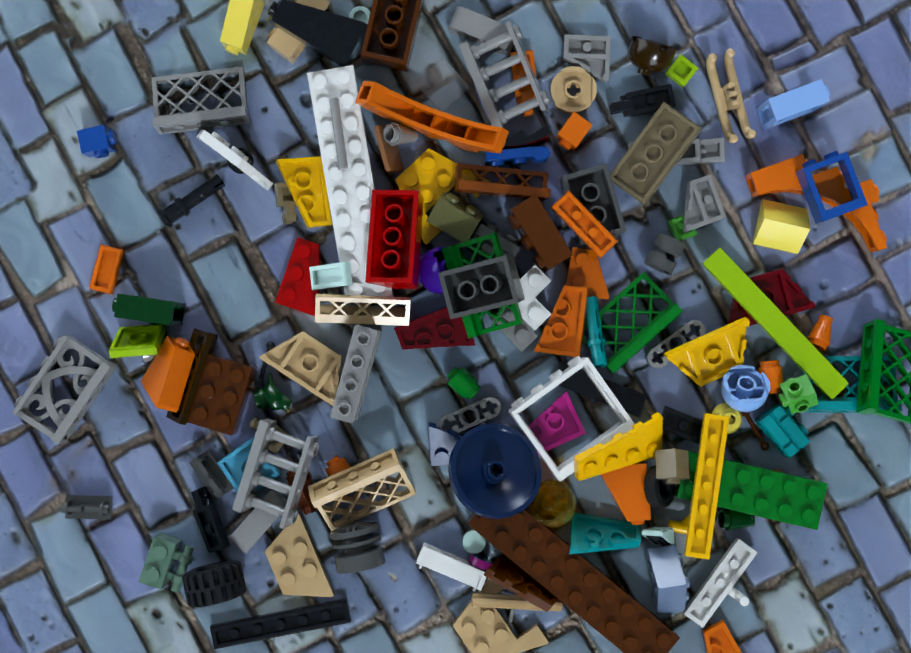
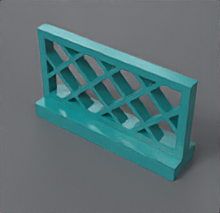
M824 356L830 364L839 362L845 368L840 373L842 376L849 371L857 381L851 387L846 386L844 388L847 392L842 397L829 399L824 397L825 394L822 392L817 397L818 405L810 407L807 411L801 413H856L857 394L853 389L859 384V374L851 367L856 362H860L861 356ZM882 356V361L888 362V366L893 363L889 356ZM894 366L889 371L897 381L896 366ZM882 375L880 383H884L889 387L891 385L886 376ZM893 388L890 390V397L896 403L898 401V394ZM880 397L878 409H888V404L883 397ZM901 403L900 405L897 406L900 411H902V403Z

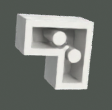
M536 265L520 279L525 300L518 303L523 321L533 331L551 315L535 298L551 282Z

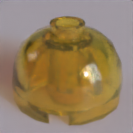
M547 479L541 482L535 499L528 507L530 514L536 521L554 528L567 524L573 518L576 512L577 500L574 492L563 481Z

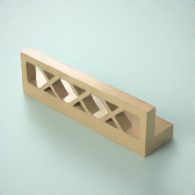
M316 294L315 322L409 326L411 298ZM320 301H329L333 305L320 304ZM348 302H354L357 306H355V305H346V304H347ZM372 303H378L380 306H369V305L372 304ZM395 304H405V307H393V306H394Z

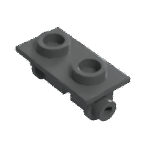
M209 449L189 462L215 501L234 488Z
M66 495L65 504H61L60 511L65 513V519H112L113 496Z

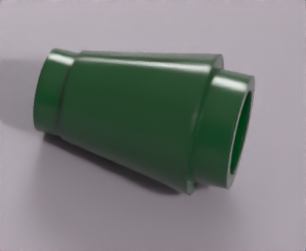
M721 509L718 513V524L720 528H724L726 531L753 527L755 516L729 509Z

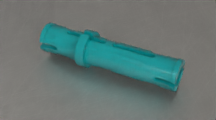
M591 296L587 297L585 315L589 335L587 344L591 351L592 364L595 368L608 365L605 354L606 339H603L598 297Z

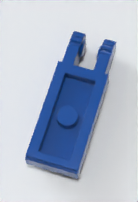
M546 146L505 149L502 150L501 154L486 152L484 155L485 165L490 164L491 167H502L505 162L522 165L526 164L527 160L530 159L534 163H543L549 158L550 149Z

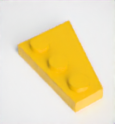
M321 156L277 159L276 164L307 228L331 226L330 205Z

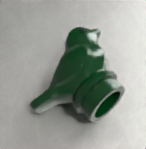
M272 373L268 374V382L264 389L259 388V390L253 391L258 409L270 407L272 410L281 409L288 413L292 407V400L275 386Z

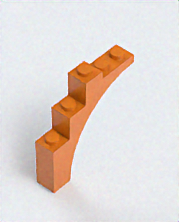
M363 81L355 100L356 104L390 122L411 127L429 138L445 140L463 151L475 153L485 151L501 154L509 133L503 127L477 123L431 108L394 92L377 82Z
M801 154L747 174L745 179L752 198L769 193L788 192L804 195L796 171L802 169V164L808 162V159H805L804 155ZM838 166L812 175L820 198L826 204L834 208L852 201L848 187L845 188V179ZM870 179L860 183L868 205L843 215L860 233L871 253L887 248V238L884 231L879 227L878 213L871 205L880 200L878 197L879 189Z

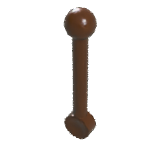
M741 412L760 441L761 449L764 451L768 450L770 445L764 441L749 416L750 412Z

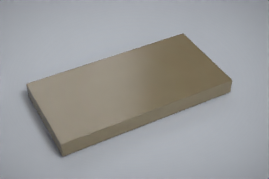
M663 102L611 172L612 182L643 205H646L701 132L702 128Z

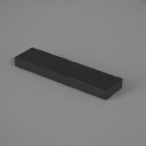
M560 362L557 370L564 371L569 365ZM580 369L558 385L608 405L584 370ZM603 378L625 411L639 417L647 395Z

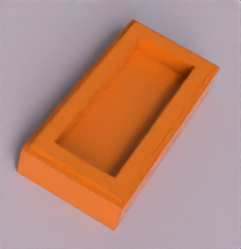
M103 244L100 245L89 289L111 295L114 294L125 250Z

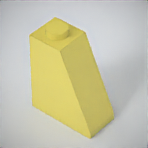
M263 0L229 1L220 38L225 51L233 55H238L239 53L247 54L265 6Z

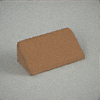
M375 126L374 131L386 173L390 175L403 171L404 168L398 146H391L385 142L383 138L385 126Z

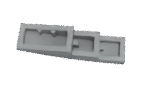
M695 139L676 165L726 162L725 139ZM628 143V148H630L633 143Z

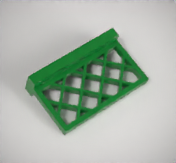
M497 232L442 249L448 270L475 263L479 254L488 259L495 258V256H503ZM485 240H492L494 249L491 255L481 249ZM468 246L475 251L471 261L464 258L463 247ZM518 303L501 307L498 314L487 310L462 317L468 339L524 323ZM506 307L513 311L514 321L509 322L501 317ZM485 313L495 318L492 326L485 328L483 322Z
M645 272L599 311L601 325L602 316L606 312L616 313L615 325H602V328L615 329V342L606 341V345H615L614 355L607 360L608 365L605 366L606 369L614 375L683 312ZM643 279L650 286V295L636 294V285ZM623 297L633 298V310H620L619 301ZM636 298H650L649 311L635 310ZM652 298L663 299L668 306L663 311H652ZM619 313L632 314V326H618ZM635 314H649V323L645 327L635 326ZM587 323L584 325V332L587 330ZM618 329L632 330L631 339L628 342H617ZM634 330H640V331L634 336ZM583 335L582 342L588 347L587 342L589 340ZM617 345H624L617 351Z
M875 319L863 325L856 413L863 415L870 413L911 424V371L907 372L901 364V361L905 358L911 364V350L909 351L902 341L904 338L911 339L910 331L885 325V321ZM884 332H888L894 339V342L890 345L884 339ZM896 344L904 354L899 359L891 349ZM885 352L893 362L888 367L882 361V355ZM894 366L902 375L897 381L889 371ZM883 374L891 384L886 389L880 383ZM904 380L910 387L907 395L899 385ZM893 388L901 398L896 403L887 393ZM880 397L884 398L889 406L888 409H878ZM902 402L908 408V416L902 415L897 407Z

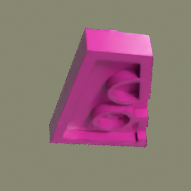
M567 391L528 425L546 451L586 434Z

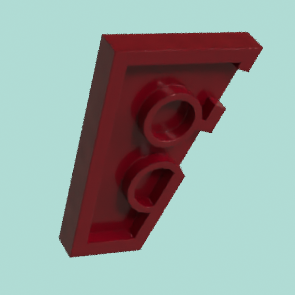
M447 307L409 321V326L394 327L402 350L476 346L473 338L468 339L462 317L450 319Z

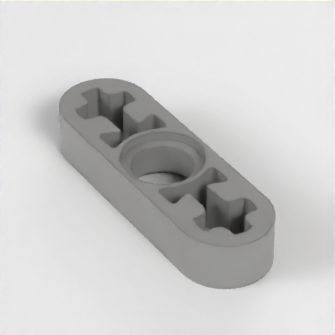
M698 320L686 322L648 350L645 357L647 364L653 368L664 367L670 361L663 355L660 357L661 363L652 362L654 358L653 352L656 354L663 352L662 345H664L666 351L671 350L669 342L674 337L679 338L682 345L687 343L680 332L682 331L683 335H686L691 331L690 325L699 327L697 330L698 335H690L686 338L687 340L692 341L705 335L706 329L704 324Z
M486 397L442 416L438 421V428L442 429L445 419H448L449 422L455 421L454 415L459 414V420L463 427L459 428L458 423L452 426V430L459 433L498 416L501 411V404L495 397ZM491 401L492 404H497V407L494 408V413L491 414L490 411L483 412L482 414L485 417L480 419L479 411L475 406L480 405V409H483L487 406L486 402ZM466 410H473L476 413L474 422L467 423L463 420L462 416Z

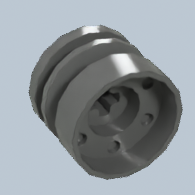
M353 522L329 533L330 539L338 540L332 543V548L344 549V552L334 557L337 573L361 572L385 563L383 546L371 545V543L381 538L380 533H371L379 529L378 522Z

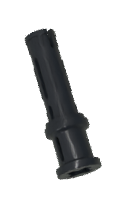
M216 174L182 199L180 197L175 198L174 203L164 210L159 209L158 213L171 228L175 221L183 216L187 217L191 213L190 210L226 185L219 175Z

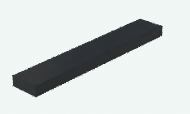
M344 598L212 624L210 631L214 649L351 623L352 620L348 599Z

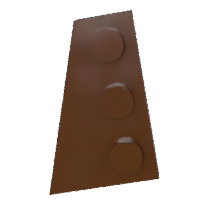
M504 554L484 573V576L546 612L558 600L557 597Z

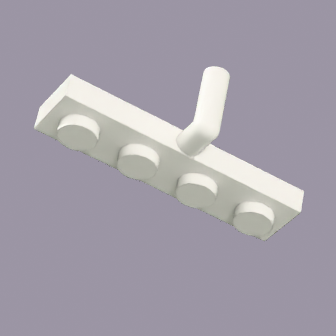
M736 537L685 607V610L682 611L683 614L703 628L727 594L742 606H747L749 599L733 586L758 552Z

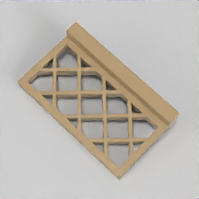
M394 448L308 486L311 503L314 508L319 510L331 531L416 494L415 488ZM399 471L396 478L387 477ZM378 481L375 488L367 486L371 483ZM383 483L392 484L390 490L380 488ZM398 485L408 487V489L402 492L396 491ZM353 491H356L353 497L344 496ZM362 492L371 493L368 500L359 498ZM377 495L386 496L384 500L374 501ZM334 500L332 507L324 505ZM340 502L350 503L347 509L338 508ZM356 504L364 505V508L359 511L353 510ZM334 514L343 515L341 519L332 521Z

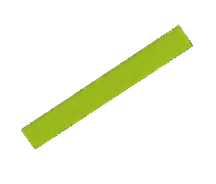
M720 247L702 263L710 274L829 399L835 398L849 384Z

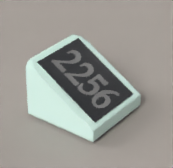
M652 526L642 531V535L653 544L674 545V528Z

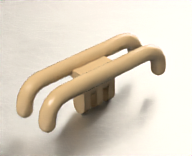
M727 49L724 54V66L729 83L723 88L720 86L716 71L717 55L711 53L706 59L707 74L722 131L729 143H736L738 141V136L733 133L727 112L729 110L736 109L742 133L746 138L752 139L756 136V131L751 129L734 67L733 57L735 51L733 49Z

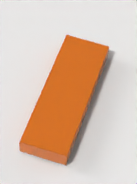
M569 190L551 207L599 258H602L618 242Z

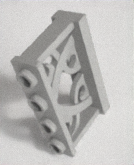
M361 325L354 326L331 418L353 423L355 420L358 421L382 331Z
M64 335L56 340L53 345L54 351L42 361L40 365L42 369L37 376L35 375L30 379L27 384V391L15 401V409L12 412L50 437L57 444L68 441L117 367V365L106 360L71 335ZM75 349L79 353L80 360L78 366H74L75 358L73 355H71L69 361H65L64 355L67 350ZM86 356L100 365L98 369L84 366ZM74 374L73 387L79 395L78 399H63L55 403L52 392V380L64 375ZM81 374H83L81 381L85 379L88 382L84 388L79 385ZM34 400H38L40 403L39 407L36 408L37 410L47 409L45 414L35 416L31 413L30 405ZM63 404H68L70 411L65 413L63 411L64 408L59 411L58 408ZM50 416L58 426V429H53L44 423L43 420Z

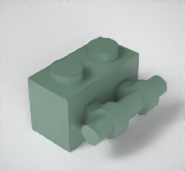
M159 533L153 537L139 583L161 590L171 580L173 583L170 590L179 593L183 584L182 576L186 573L188 565L193 560L192 553L194 547L185 545L183 552H181L179 549L182 539ZM178 560L179 565L177 571H172L175 561Z

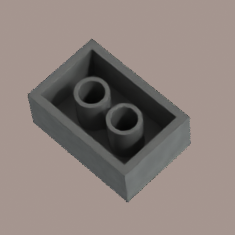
M607 163L561 176L559 182L563 195L569 190L613 236L626 232ZM574 232L578 246L585 245L586 243Z
M513 253L438 273L450 319L525 300Z

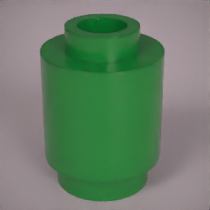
M455 366L446 376L449 379L447 384L462 398L466 397L470 400L481 388L478 380L462 366L459 369Z

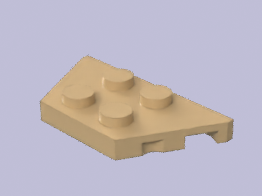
M302 331L260 356L261 360L333 406L340 382L342 356L305 331Z
M299 512L295 523L282 530L266 549L265 554L283 595L333 597L335 595L334 590Z

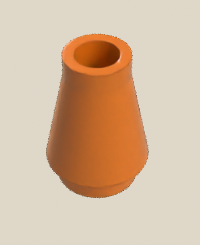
M819 315L818 321L807 337L810 343L819 351H825L830 346L833 318L826 315Z

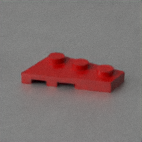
M297 237L275 303L315 316L316 294H320V289L312 290L309 267L320 265L319 244Z

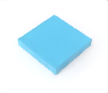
M254 437L217 462L236 492L239 489ZM267 462L263 465L261 471L263 476L275 479L282 474L276 465ZM258 485V486L256 487L255 492H256L257 490H259L260 488H262L263 486H262V485Z

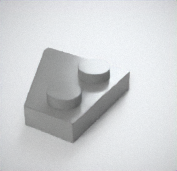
M565 34L563 60L573 66L585 69L593 77L608 83L611 36Z
M711 174L687 183L683 221L684 233L727 218Z

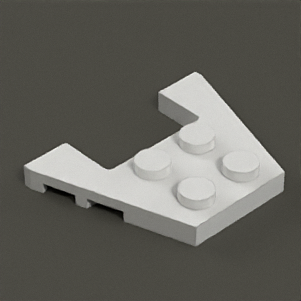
M202 129L196 136L267 191L273 185L270 180L247 162L249 158L235 146L229 149L230 144L215 131L209 134L206 130Z

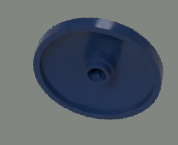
M488 423L471 429L455 444L449 459V480L455 495L468 510L479 516L489 519H504L514 516L526 509L539 491L542 469L537 451L526 436L510 426Z

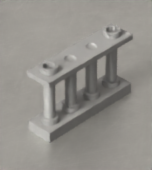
M511 21L505 23L508 32L476 46L466 41L459 45L492 126L503 127L504 129H507L505 123L508 122V119L537 106H540L541 111L546 112L549 110L547 104L550 103L546 91H541L521 43L520 39L523 38L521 29L518 24L514 26V23ZM511 40L513 41L517 54L487 68L485 66L481 67L478 59L481 58L482 54ZM522 62L527 75L500 88H490L487 81L490 79V76ZM531 84L536 97L506 111L499 110L496 102L499 101L500 97Z
M269 418L261 419L232 510L241 513L250 510L252 507L281 517L279 528L284 529L294 524L298 517L296 509L312 458L316 456L319 450V443H317L319 436H308L306 441L278 432L275 428L277 421ZM275 440L303 450L299 464L271 454L268 450L270 442ZM267 462L295 472L292 486L263 476L261 472L263 465ZM262 485L289 495L285 508L256 498V495H254L256 487Z

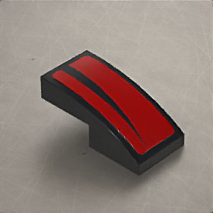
M548 125L527 137L522 129L506 139L503 149L535 145L548 139L552 132Z

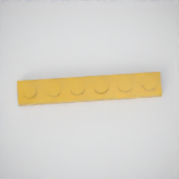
M704 413L684 549V555L688 557L710 559L729 416Z

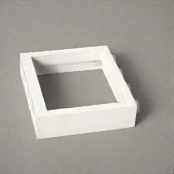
M575 357L568 362L569 367L567 369L554 372L549 376V382L544 385L540 383L530 390L531 395L525 399L523 397L518 398L511 404L512 408L508 410L554 477L560 482L574 472V456L599 443L606 444L612 439V436L619 432L624 434L632 430V425H634L632 419L588 357ZM583 368L620 421L559 466H556L519 413Z

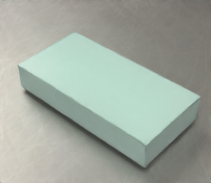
M350 261L309 267L312 290L353 285Z

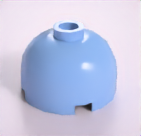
M750 365L731 367L724 375L721 383V394L726 404L739 412L757 410L765 403L770 392V381L766 374L763 372L760 374L755 371V367Z

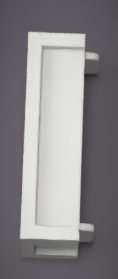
M423 543L416 564H419V569L422 566L472 586V591L474 592L476 589L481 591L486 580V576H484L486 571L470 565L468 560L428 543Z

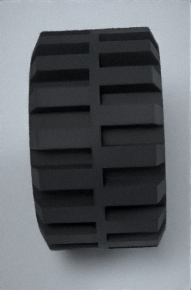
M236 560L207 564L192 569L182 576L187 605L191 607H206L235 599L247 591L241 562Z

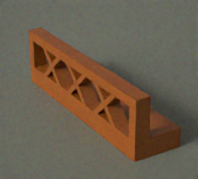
M457 163L455 192L528 199L536 194L541 201L549 199L551 195V189L547 188L548 172ZM462 169L471 170L476 179L474 181L461 180ZM477 171H483V173L479 175ZM487 172H492L499 181L497 183L485 182L482 176ZM512 174L516 175L522 183L519 185H508L504 179ZM532 177H541V188L531 187L527 181Z

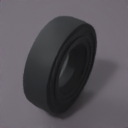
M656 465L648 469L644 480V492L648 503L656 508H665L672 503L675 495V484H666V480L656 479Z

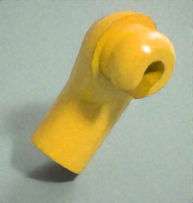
M689 515L682 521L669 519L667 527L674 528L676 533L687 535Z

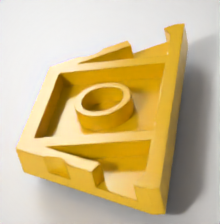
M743 317L665 352L664 356L702 387L724 377L731 367L743 365V353L747 344L745 333L746 327L750 325V321L748 318Z

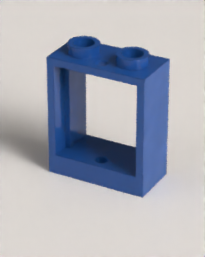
M834 151L824 155L825 160L817 163L816 159L803 163V168L796 171L815 224L868 205L848 152L839 154L838 151ZM838 162L852 201L825 211L811 172Z

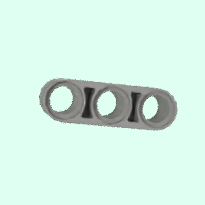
M460 6L456 8L448 30L453 34L479 45L508 32L505 24ZM511 40L492 50L509 55L514 43Z
M273 489L262 499L282 508H285L287 500ZM254 508L228 539L246 554L277 520L278 516Z

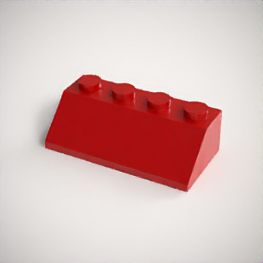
M372 190L366 283L393 289H418L424 201L419 190Z

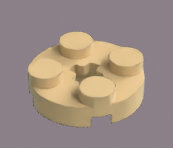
M570 66L561 70L554 77L550 86V97L555 108L567 114H572L573 112L578 114L587 110L597 93V85L594 78L585 69L577 66ZM571 85H575V88L580 91L575 96H571L567 92Z

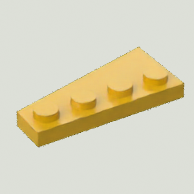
M657 412L651 415L649 421L645 423L640 421L632 425V430L624 434L619 432L612 436V439L606 444L599 443L574 456V476L578 481L655 458V450H662L663 416Z

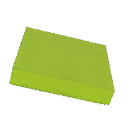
M165 324L119 327L109 349L110 358L158 355L167 331Z

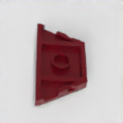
M784 269L750 277L755 285L785 316L816 307L815 303L810 301L804 295L802 289L790 279V276ZM733 298L728 324L743 317L749 319V326L758 324Z

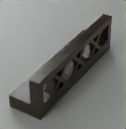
M196 328L193 330L189 343L195 356L177 412L168 411L166 416L178 424L186 425L188 423V416L208 354L213 353L218 337L217 334Z

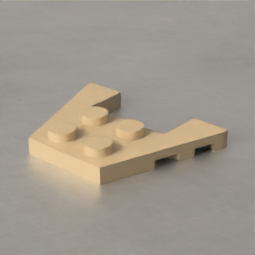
M487 578L481 591L478 590L477 593L497 594L505 587ZM471 600L453 623L454 629L471 653H520L549 643L537 623L519 636H516L497 608L473 607Z

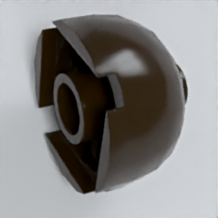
M633 35L628 55L631 63L638 67V73L651 76L652 72L660 73L671 65L677 49L653 40H643L642 37Z

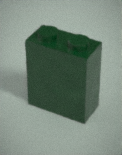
M117 293V298L113 300L112 311L115 312L114 317L182 326L186 303Z

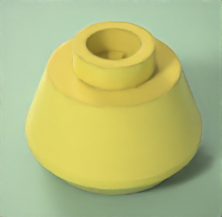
M726 403L717 405L712 411V414L729 416L727 434H732L740 428L743 421L741 412L732 409Z

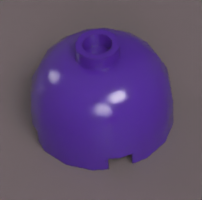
M444 246L427 251L419 261L418 282L432 293L444 294L438 275L439 272L448 270L442 249L446 248Z

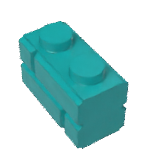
M775 403L754 421L782 456L791 458L810 442V439L806 436L809 432L801 423L797 424L793 420L792 416L794 414L790 413L788 406L783 408L781 404Z

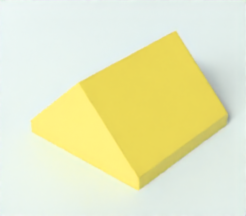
M762 199L752 244L798 254L810 231L808 209Z

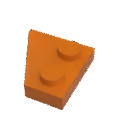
M572 247L571 252L573 255L570 257L565 285L588 287V297L596 296L598 299L609 300V293L597 255L589 249Z

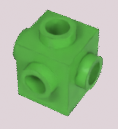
M807 374L797 378H790L784 383L779 384L782 392L778 394L783 408L788 406L791 414L805 412L810 407L818 405L816 392Z

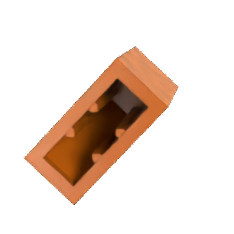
M170 336L166 337L158 355L155 356L141 380L155 407L172 412H177L195 356L190 343L182 337H177V339Z
M643 461L600 475L623 517L628 522H631L632 525L645 524V520H651L650 504L644 492L647 466Z

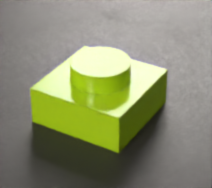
M680 54L665 75L683 88L699 68Z

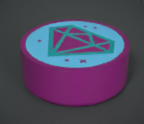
M472 553L468 561L470 565L486 571L493 564L491 560Z

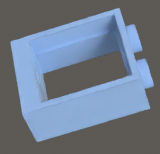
M820 79L769 98L756 108L763 130L816 111L830 102V91L827 85Z

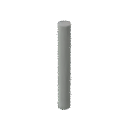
M330 98L329 103L339 170L348 169L339 99Z

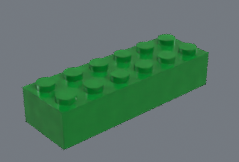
M687 450L689 454L690 479L680 480V484H675V496L691 501L698 452ZM724 459L717 507L818 530L828 484L819 480Z

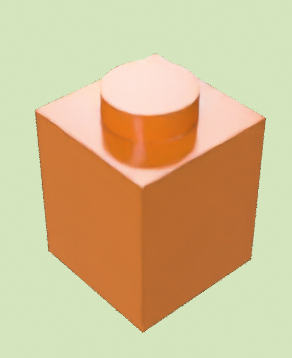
M573 112L556 136V139L559 140L558 144L567 151L570 149L575 151L591 129L592 124L576 112Z

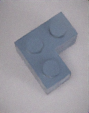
M675 545L647 549V564L652 579V597L657 614L685 610L686 601L689 600L687 588L690 587L688 574L683 573L682 570L684 567L682 554L677 553Z

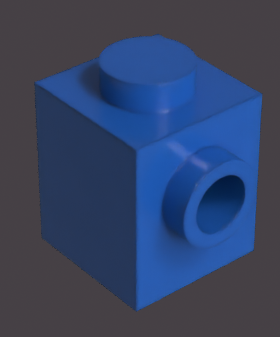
M99 125L77 131L81 153L85 156L104 158L108 157L109 153L116 151L114 145L117 144L115 132L107 126Z

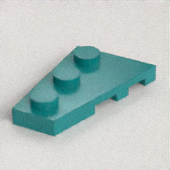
M572 512L570 518L569 554L637 548L640 546L641 525H632L628 521Z

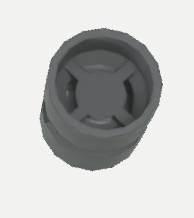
M658 233L652 244L654 250L649 251L644 263L661 273L672 275L677 264L675 258L681 256L685 244L674 237Z

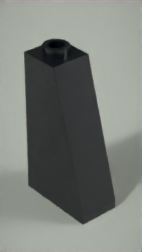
M279 0L278 3L274 1L267 12L270 15L269 23L339 66L346 65L368 25L362 21L288 0Z

